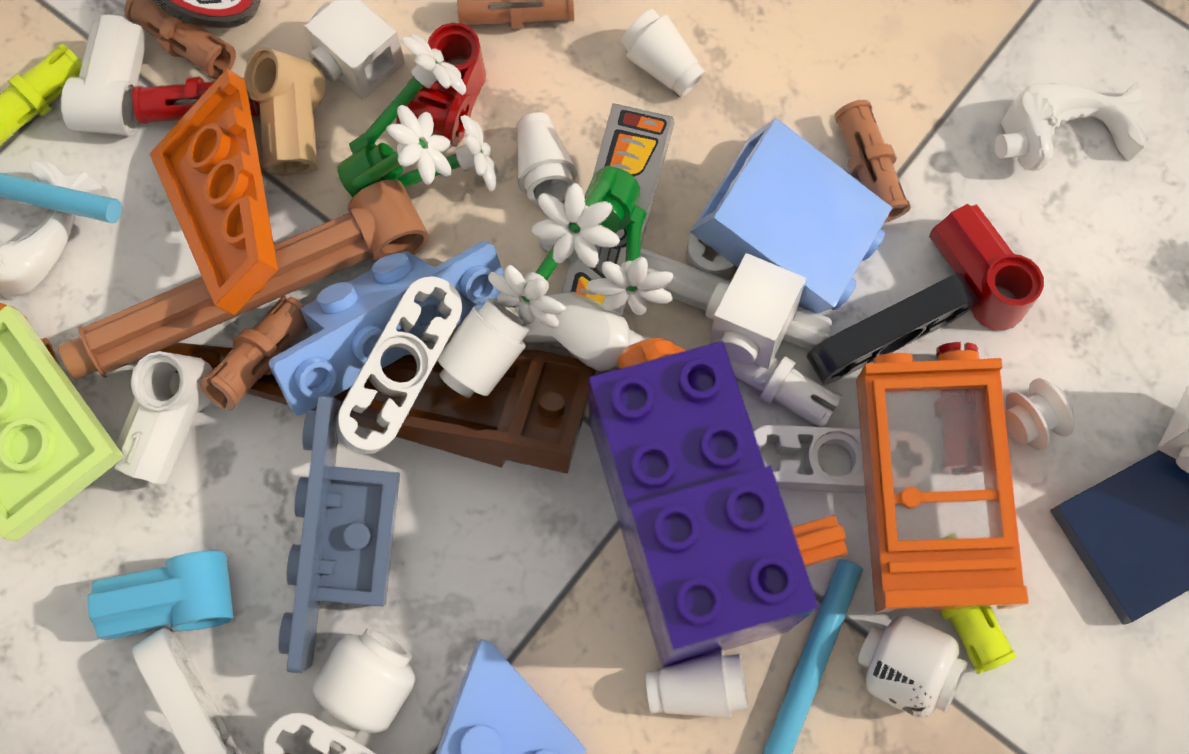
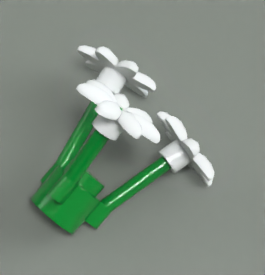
M417 34L403 37L400 40L402 44L417 56L414 59L417 65L411 71L414 77L368 130L349 143L352 155L338 165V175L344 188L353 197L367 186L383 180L394 179L401 181L405 188L422 181L429 185L433 182L435 176L443 175L447 177L451 174V170L461 167L463 171L475 167L478 176L483 175L488 190L490 192L493 191L496 187L498 170L495 163L488 157L491 154V146L487 142H483L482 128L477 121L466 115L461 116V121L467 136H464L466 145L456 148L455 155L445 158L442 152L449 149L450 141L442 135L431 136L434 127L431 114L424 112L417 119L415 114L406 107L424 86L430 88L436 80L447 89L451 85L462 95L466 92V86L461 79V72L458 68L443 62L444 57L441 50L431 49L429 44ZM398 116L401 124H391ZM385 130H387L392 138L399 142L396 152L386 143L375 144L376 140ZM417 162L418 169L402 174V166H410Z
M605 166L595 172L585 196L578 184L574 183L569 186L565 196V205L549 194H541L538 197L539 205L550 219L535 223L531 231L536 237L558 239L536 272L527 273L525 278L512 265L506 267L504 271L505 276L495 272H491L488 275L489 282L500 291L496 298L498 304L508 308L519 306V316L525 324H531L537 318L542 324L550 328H557L559 320L554 314H561L565 311L566 307L561 302L545 296L549 289L547 280L557 265L566 260L574 249L580 260L587 267L595 268L599 261L595 245L601 247H614L618 245L620 240L615 233L622 228L627 230L625 262L621 266L608 261L603 262L602 272L606 278L589 281L587 288L593 293L606 295L603 300L604 309H618L628 301L631 310L640 316L645 314L647 302L654 304H667L671 302V293L663 288L671 283L673 273L661 271L647 274V260L640 257L641 229L647 213L636 205L640 196V186L637 180L629 172L621 168Z

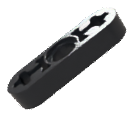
M962 273L955 274L834 334L814 347L807 354L806 358L823 385L830 384L863 368L867 363H873L874 357L892 353L955 321L974 308L980 300Z

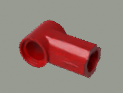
M966 204L952 211L931 230L929 238L956 274L962 273L980 300L971 309L975 319L989 329L1000 331L1014 328L1020 323L1040 297L1044 288V276L1040 268L1031 259L1012 252L977 204L972 206ZM996 287L1008 289L1014 294L1016 299H1009L1003 296Z

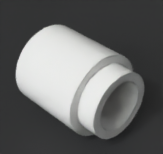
M488 298L481 309L473 307L445 344L437 359L444 368L439 374L441 379L450 388L465 397L470 398L474 392L488 396L526 347L523 339L530 331L529 326L513 311L498 304L494 299Z

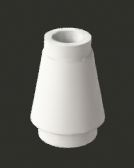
M650 9L642 14L621 38L620 43L628 51L626 58L668 88L674 90L680 97L688 94L706 74V71L699 65L698 60L669 16L664 15L661 17L654 9Z
M539 112L527 114L516 125L518 132V186L523 193L527 194L528 199L532 203L539 205L538 197L543 193L563 201L569 186L574 184L577 177L576 167L552 125L550 117Z
M723 649L660 668L657 671L646 672L647 697L651 713L665 712V714L732 719V711L748 710L741 654L724 656Z

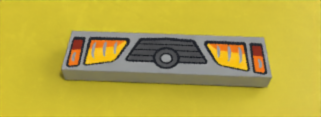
M612 103L593 176L601 168L612 166L629 172L637 180L640 186V196L636 205L647 213L641 229L642 246L675 122L672 116ZM622 228L615 233L620 241L614 247L595 245L599 259L595 268L587 267L580 260L574 249L561 293L575 292L603 304L606 295L591 292L587 288V284L591 280L606 278L602 272L603 262L608 261L619 266L625 262L627 230ZM626 303L620 308L614 309L613 311H616L622 314L623 316ZM547 343L554 347L566 349L561 343Z

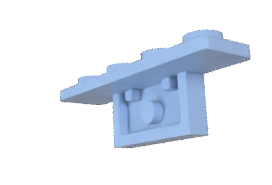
M481 241L435 268L408 251L393 253L377 260L372 265V270L352 281L336 283L323 289L318 294L317 300L300 308L309 330L314 335L274 356L269 361V367L289 408L296 415H303L308 410L317 407L319 396L334 397L353 385L400 299L416 280L424 277H439L455 287L462 302V312L456 326L463 322L473 307L481 309L488 298L497 301L496 298L500 291L488 279V275L491 272L504 276L495 247L487 241ZM430 295L424 302L416 299L413 301L422 309L415 325L408 333L415 335L419 339L428 324L435 317L445 319V316L438 311L440 300L433 295ZM400 324L397 325V331L407 333ZM400 347L387 349L381 356V368L388 366L410 352Z

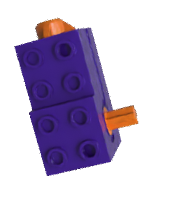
M650 338L628 346L622 351L617 360L618 370L589 377V424L661 667L670 666L720 649L725 651L789 632L819 608L806 567L848 554L844 542L846 535L842 524L839 525L836 516L832 515L797 526H791L772 466H765L723 341L687 351L664 338Z

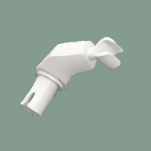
M575 292L547 295L561 302L566 307L565 311L561 314H554L559 320V326L557 328H550L535 318L533 323L527 324L530 331L523 341L527 343H561L579 361L602 372L618 366L617 360L625 348L639 341L650 339V337H645L630 330L622 314L604 309L603 304ZM517 306L515 314L519 316V306Z

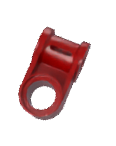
M449 23L434 30L428 38V44L431 49L441 50L444 57L443 62H449L458 57L468 59L466 62L455 66L461 72V79L466 86L465 94H460L451 85L447 89L436 80L430 88L424 86L406 107L415 114L417 119L424 112L430 113L434 122L432 133L448 138L450 146L456 147L466 133L461 116L471 117L474 104L485 83L486 71L478 35L465 24ZM397 116V124H401L399 117Z

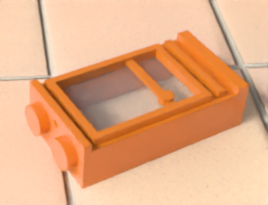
M957 350L941 354L938 357L939 361L913 362L911 354L888 353L874 357L873 363L865 364L856 379L875 613H889L896 609L933 608L934 611L959 610L969 606H997V609H1012L1029 604L1027 586H1024L1004 411L1000 370L1003 368L1002 358L980 359L979 352Z

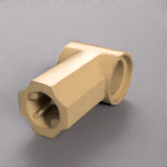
M267 47L259 48L251 55L247 62L244 80L246 81L249 98L260 103L263 163L266 166V172L284 176L290 174L304 175L317 170L313 111L317 109L325 93L326 80L324 71L314 62Z

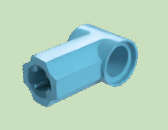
M198 551L169 558L165 561V567L93 581L91 593L88 595L89 619L95 627L97 638L110 640L156 631L163 627L172 628V630L176 631L200 630L232 622L234 614L226 552Z

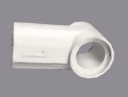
M101 14L100 20L92 22L79 77H70L65 82L62 90L61 112L63 121L68 129L71 131L128 136L136 133L139 123L133 111L132 90L133 87L137 86L148 39L142 26L133 24L122 16Z
M161 351L149 353L139 360L133 369L131 378L135 399L116 443L124 458L114 465V469L133 478L146 480L154 484H166L168 482L196 412L201 411L211 402L200 388V381L213 370L210 364L202 358ZM177 370L180 376V385L175 396H173L170 389V381L172 375Z

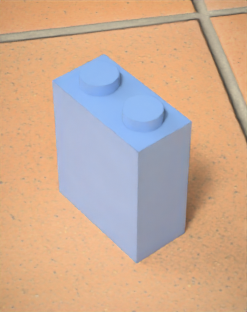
M775 118L749 137L690 233L736 267H739L745 253H748L806 277L799 306L818 314L829 309L837 310L851 296L856 287V280L852 277L861 261L868 259L883 241L885 232L881 227L893 207Z

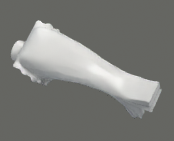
M1135 82L1122 96L1116 97L1106 96L1075 85L1059 83L1034 84L1022 91L1002 118L1001 125L1007 134H1001L996 137L994 142L995 153L1000 159L1017 157L1018 163L1025 170L1039 171L1052 158V136L1060 123H1066L1068 120H1075L1078 117L1086 118L1093 116L1106 124L1118 150L1129 161L1144 148L1145 142L1149 140L1145 127L1137 117L1147 103L1142 100V93L1138 82Z
M43 159L29 161L32 172L39 182L110 197L106 187L97 180L90 178L86 172H77L64 176L54 165ZM53 210L29 234L23 235L17 241H10L7 244L0 243V295L3 298L15 300L16 295L30 292L46 277L67 244L76 215Z

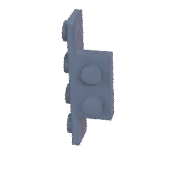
M319 396L317 410L307 411L303 425V449L312 451L309 477H300L296 488L294 510L296 517L304 518L301 545L293 544L290 549L286 575L287 584L295 585L296 592L293 613L285 612L283 615L278 642L279 653L288 654L287 672L302 673L313 664L320 601L381 607L385 606L387 601L400 473L335 467L338 446L335 417L342 402L334 397Z

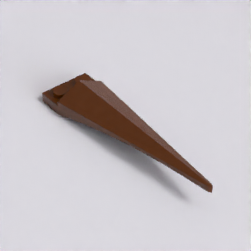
M175 343L159 351L202 358L214 369L227 357V354L233 348ZM523 350L488 396L474 392L468 398L454 391L441 379L439 374L444 368L437 360L395 436L501 468L505 461L508 460L568 474L589 401V377L595 376L596 370L585 365L577 358L540 350ZM407 354L382 368V371L392 381L408 382L416 375L417 363L412 354ZM273 373L271 375H263L247 392V394L288 405ZM366 380L364 388L376 390L377 393L364 412L358 413L351 410L350 417L358 422L357 426L383 433L384 427L376 422L381 408L389 398L399 407L402 399L381 393L369 380ZM351 387L337 394L334 398L343 403Z

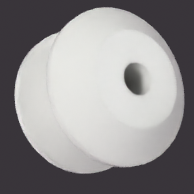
M1037 378L1031 381L1029 385V398L1019 392H1011L1007 395L1005 402L1007 409L1005 411L1006 427L1013 438L1024 445L1028 443L1035 449L1043 450L1050 444V430L1060 436H1068L1073 432L1074 413L1071 402L1066 394L1052 383Z

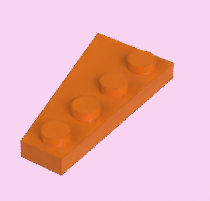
M227 68L149 155L214 306L236 315L255 294L259 293L266 286L268 280L278 271L246 81Z

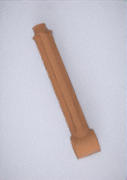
M393 179L376 182L353 196L348 204L349 213L275 244L278 271L268 280L266 286L259 293L255 294L236 315L214 306L201 276L90 325H79L80 336L58 345V351L73 379H80L96 371L106 378L109 372L137 361L149 353L169 347L370 258L376 262L386 255L403 253L405 251L415 255L427 244L429 234L401 181Z

